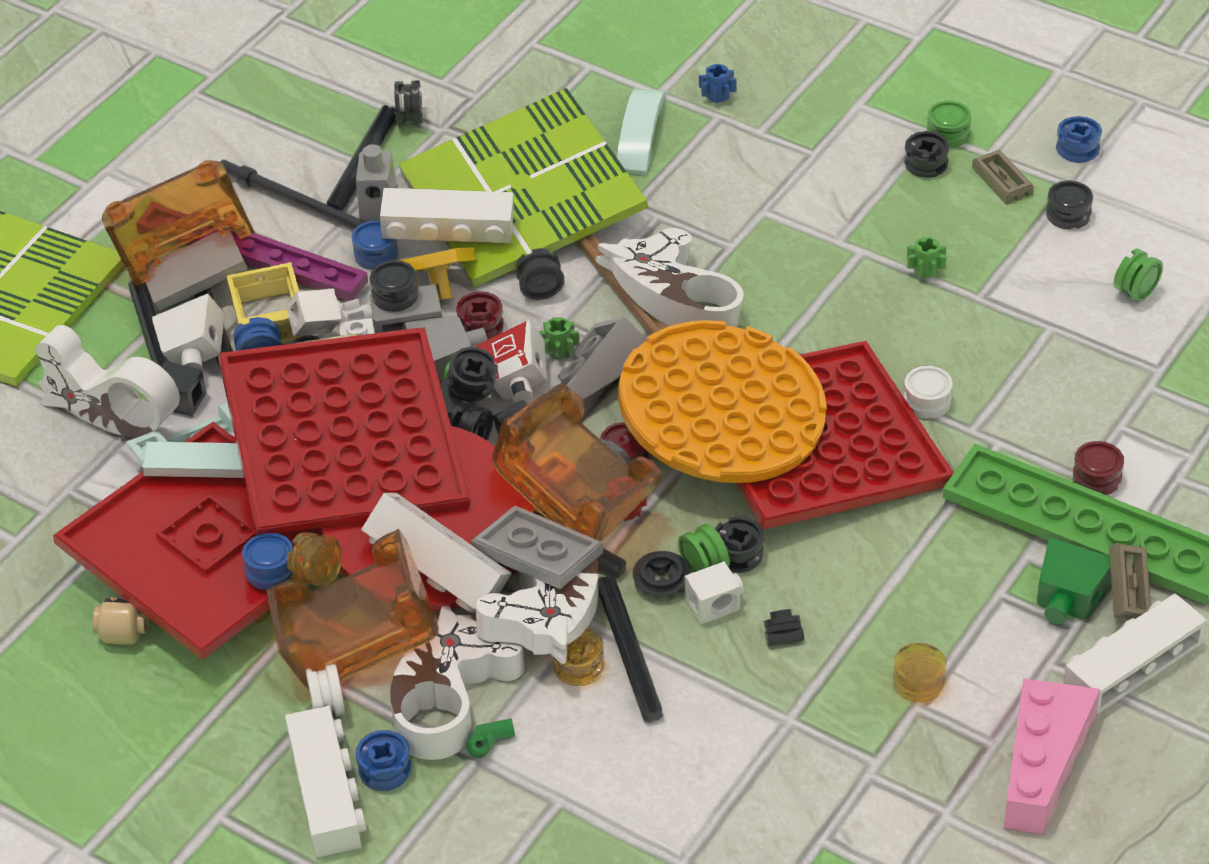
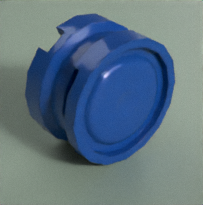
M1082 116L1064 119L1059 123L1057 129V153L1070 162L1081 163L1095 159L1100 151L1099 142L1102 136L1100 124L1091 118Z
M368 221L360 224L353 230L351 236L355 262L359 266L373 270L377 265L385 261L397 260L399 255L397 239L382 238L380 221Z
M250 318L249 323L245 325L240 323L233 333L236 351L282 345L278 326L268 318Z
M265 533L251 538L244 545L242 550L245 564L244 569L246 579L252 586L259 589L272 590L281 588L294 578L296 572L292 543L287 537L277 533Z
M378 730L360 740L356 747V762L358 764V774L363 784L373 790L390 791L400 787L407 781L411 774V761L409 759V746L404 737L390 730Z

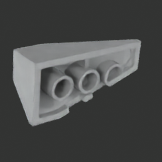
M624 316L594 324L580 341V344L576 346L574 354L570 355L575 361L568 367L563 368L557 377L561 380V383L555 385L546 393L532 415L531 420L535 424L550 421L620 377L627 357L633 349H637L643 344L646 338Z

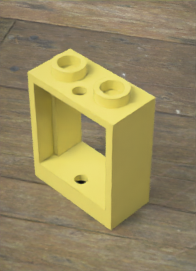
M291 262L227 275L230 299L237 326L240 323L243 325L249 323L250 318H268L278 326L282 344L290 343L302 337L293 336L287 310L245 318L241 304L286 293L289 294L291 300L295 293L299 291Z

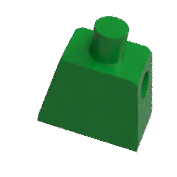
M1049 538L1039 579L1037 603L1046 608L1044 612L1045 617L1055 624L1064 623L1068 615L1079 619L1088 618L1111 587L1110 557Z

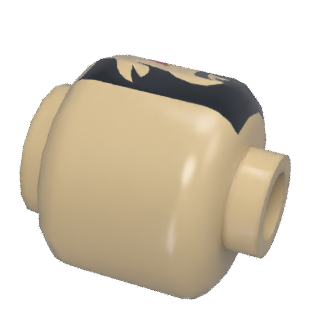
M108 597L104 599L101 605L95 607L92 625L94 633L99 634V638L103 643L131 646L138 642L141 634H147L150 619L124 598Z

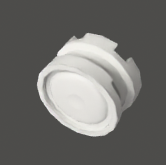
M920 366L912 369L906 375L903 397L917 417L934 419L943 416L949 410L952 401L951 391L953 383L952 378L946 371L934 366Z
M326 665L325 670L317 672L307 669L306 676L313 709L330 705L331 713L336 717L345 715L336 665Z

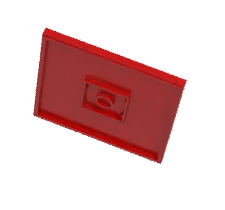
M211 422L185 442L236 443L234 436L215 422ZM142 471L53 535L55 545L201 660L208 657L334 560L327 547L323 544L320 528L279 533L287 537L292 543L296 565L294 578L281 588L272 590L259 589L252 586L246 579L242 550L244 545L256 536L244 478L144 476Z

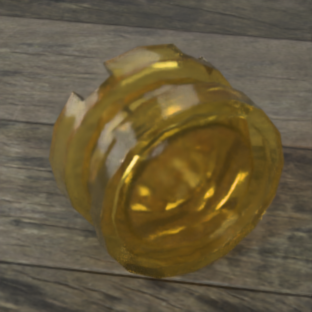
M311 532L298 534L292 541L295 544L293 551L288 550L287 568L293 572L291 578L296 582H312L317 586L331 584L338 575L342 561V552L338 540L333 536H319Z
M586 628L576 640L567 645L566 663H560L553 656L554 673L557 678L568 685L586 686L601 677L605 669L603 641L597 633Z
M925 643L908 644L901 648L894 659L893 685L895 691L901 697L912 702L922 703L938 697L944 690L946 659L944 654L938 648Z

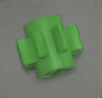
M922 237L916 241L915 246L908 245L907 268H914V272L918 276L923 278L936 276L938 268H946V246H940L936 239Z
M555 317L544 322V331L538 332L545 341V355L548 354L552 358L562 359L570 354H574V345L580 344L579 331L575 330L574 322H569L562 317Z

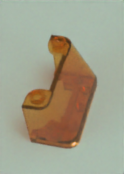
M212 160L203 161L195 168L126 199L112 202L105 208L102 214L104 227L135 286L150 280L148 270L153 263L156 267L162 265L159 255L218 229L221 237L228 235L226 231H235L240 239L255 233L243 203L223 164Z
M562 382L504 420L493 451L492 460L497 472L548 520L601 542L659 485L663 472L653 461L644 457L635 458L629 465L581 423L584 415L583 401L577 393L573 392Z
M399 529L375 541L372 546L375 564L312 592L304 582L288 580L266 590L278 652L302 684L308 689L307 669L317 672L325 670L326 665L335 664L339 682H343L430 642L438 634L439 627L434 610L407 540Z

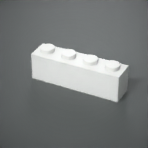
M383 189L380 223L381 235L384 239L511 243L514 220L513 192Z
M383 493L361 529L371 536L369 538L371 544L383 551H388L389 549L399 556L397 561L402 566L414 572L417 569L428 576L426 580L428 584L441 592L448 590L458 597L456 603L472 613L476 610L478 598L491 593L499 594L512 574L398 493Z
M1174 593L1164 601L1155 602L1146 613L1138 618L1129 619L1120 630L1111 636H1104L1099 639L1094 647L1082 655L1077 654L1073 656L1065 665L1063 684L1100 689L1097 714H1099L1202 645L1207 619Z
M330 705L285 715L315 858L362 848L359 832L366 831L362 808L354 809L353 802L358 801L359 797L355 779H347L345 773L351 771L352 768L348 749H340L338 743L345 741L341 720H333Z

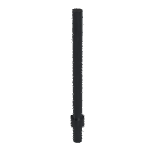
M225 159L221 160L218 165L219 171L235 177L236 181L247 187L253 185L352 230L366 222L263 177L257 173V170L246 165L238 166Z

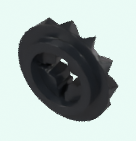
M670 551L648 553L642 556L633 568L635 587H639L644 596L654 594L657 600L661 595H668L673 599L677 591L685 592V576L691 574L687 561L680 555ZM668 573V579L662 577L655 581V574L662 576Z

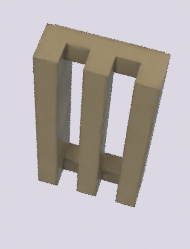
M1000 149L973 159L972 168L1005 204L1011 203L1012 197L1016 200L1022 199L1023 193L1027 196L1033 194V184ZM992 160H994L1001 168H998ZM1007 175H1008L1018 186H1015V185L1010 181V179L1007 177Z
M1115 543L1109 546L1114 617L1121 618L1126 616V619H1135L1146 613L1151 607L1147 551L1144 547ZM1132 555H1133L1134 573H1133V567H1132ZM1134 588H1135V590H1136V603H1137V608H1136V606H1135V593H1134Z

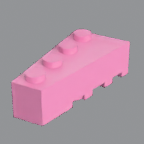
M1023 678L1004 829L1038 834L1044 833L1060 798L1061 790L1072 772L1078 753L1081 752L1086 735L1096 719L1100 689Z

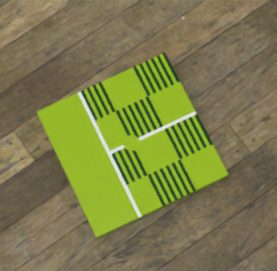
M567 88L398 163L400 171L411 189L513 192L514 220L511 243L445 241L449 249L474 247L476 260L459 264L474 288L514 270L517 260L523 254L525 256L531 254L533 249H549L551 253L649 208L645 196Z
M0 211V381L15 387L19 385L40 361L36 353V346L57 325L70 327L126 265L128 261L125 253Z

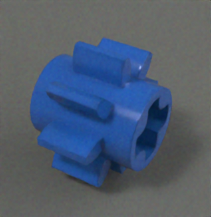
M714 64L707 67L706 75H699L701 96H707L708 100L716 103L730 99V92L737 91V79L734 78V71L729 70L728 67L722 64Z

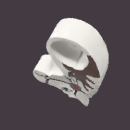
M667 228L646 239L629 240L624 238L617 245L598 244V250L605 255L597 256L596 262L611 270L626 293L646 312L667 326L704 320L725 321L727 326H738L744 297L741 286L726 275L687 266L692 236L688 232L679 228ZM696 302H709L720 307H708Z
M57 325L36 346V353L44 370V377L38 383L45 393V396L40 401V404L43 406L61 407L77 418L104 431L122 436L136 437L155 431L179 405L180 395L174 380L161 366L149 359L131 357L108 370H103L92 356L82 349L79 336L71 328L64 325ZM130 386L140 391L149 402L145 401L143 398L140 399L137 392L134 389H131Z
M597 558L561 589L519 572V583L523 590L516 591L509 596L498 593L481 596L476 602L477 635L489 642H509L523 645L528 650L533 651V655L550 653L560 663H566L567 645L576 640L586 630L597 609Z
M442 606L438 624L425 631L410 646L394 672L390 687L394 729L396 733L405 738L409 746V754L421 759L435 760L449 757L463 749L472 734L470 704L465 686L482 683L488 678L512 681L521 677L525 670L523 645L509 642L485 641L477 635L476 621L472 619V615L456 616L449 606ZM433 707L447 710L457 715L450 723L436 728H422L409 723L411 718L419 714V710L422 712L432 710Z

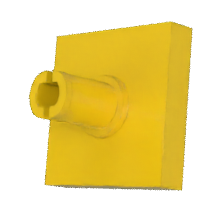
M474 247L454 248L399 261L409 263L416 273L422 271L428 273L430 285H436L439 300L453 298L447 269L451 265L474 261L476 256Z

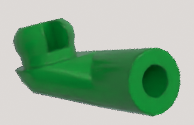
M512 719L477 725L467 740V752L472 757L482 758L489 753L497 740L515 737Z

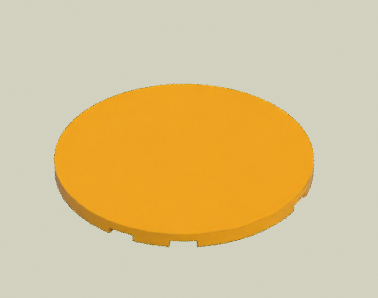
M704 320L684 322L651 334L637 349H633L627 357L618 386V403L621 415L629 431L639 444L658 460L676 470L697 478L724 483H748L770 479L784 474L802 463L813 452L820 440L824 428L827 405L825 394L817 375L791 347L786 349L773 341V336L749 326H746V329L727 326L725 321Z

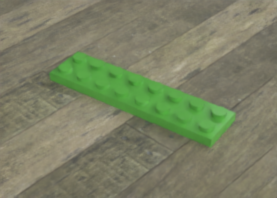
M978 444L972 446L943 488L942 498L1045 540L1053 538L1109 556V546L1115 543L1144 547L1147 551L1149 582L1205 605L1209 602L1208 535ZM1132 555V567H1133V573H1134V564H1133V555Z

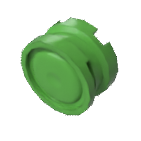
M937 102L928 110L927 131L943 135L949 143V148L961 146L966 143L967 137H970L971 111L960 102Z
M1136 248L1131 251L1133 254L1131 258L1125 256L1120 263L1114 277V287L1122 293L1129 292L1128 294L1131 298L1141 302L1153 292L1160 281L1163 273V263L1155 257H1149L1147 252Z
M703 524L697 527L694 533L687 532L679 537L678 549L680 556L689 564L691 573L724 561L727 566L730 565V558L724 541L719 533L709 524Z

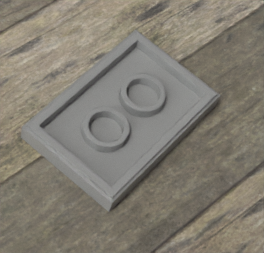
M228 227L140 268L158 311L227 280V275L241 273L248 269Z
M513 506L471 540L472 546L492 560L558 589L563 588L603 553L602 542L517 506Z

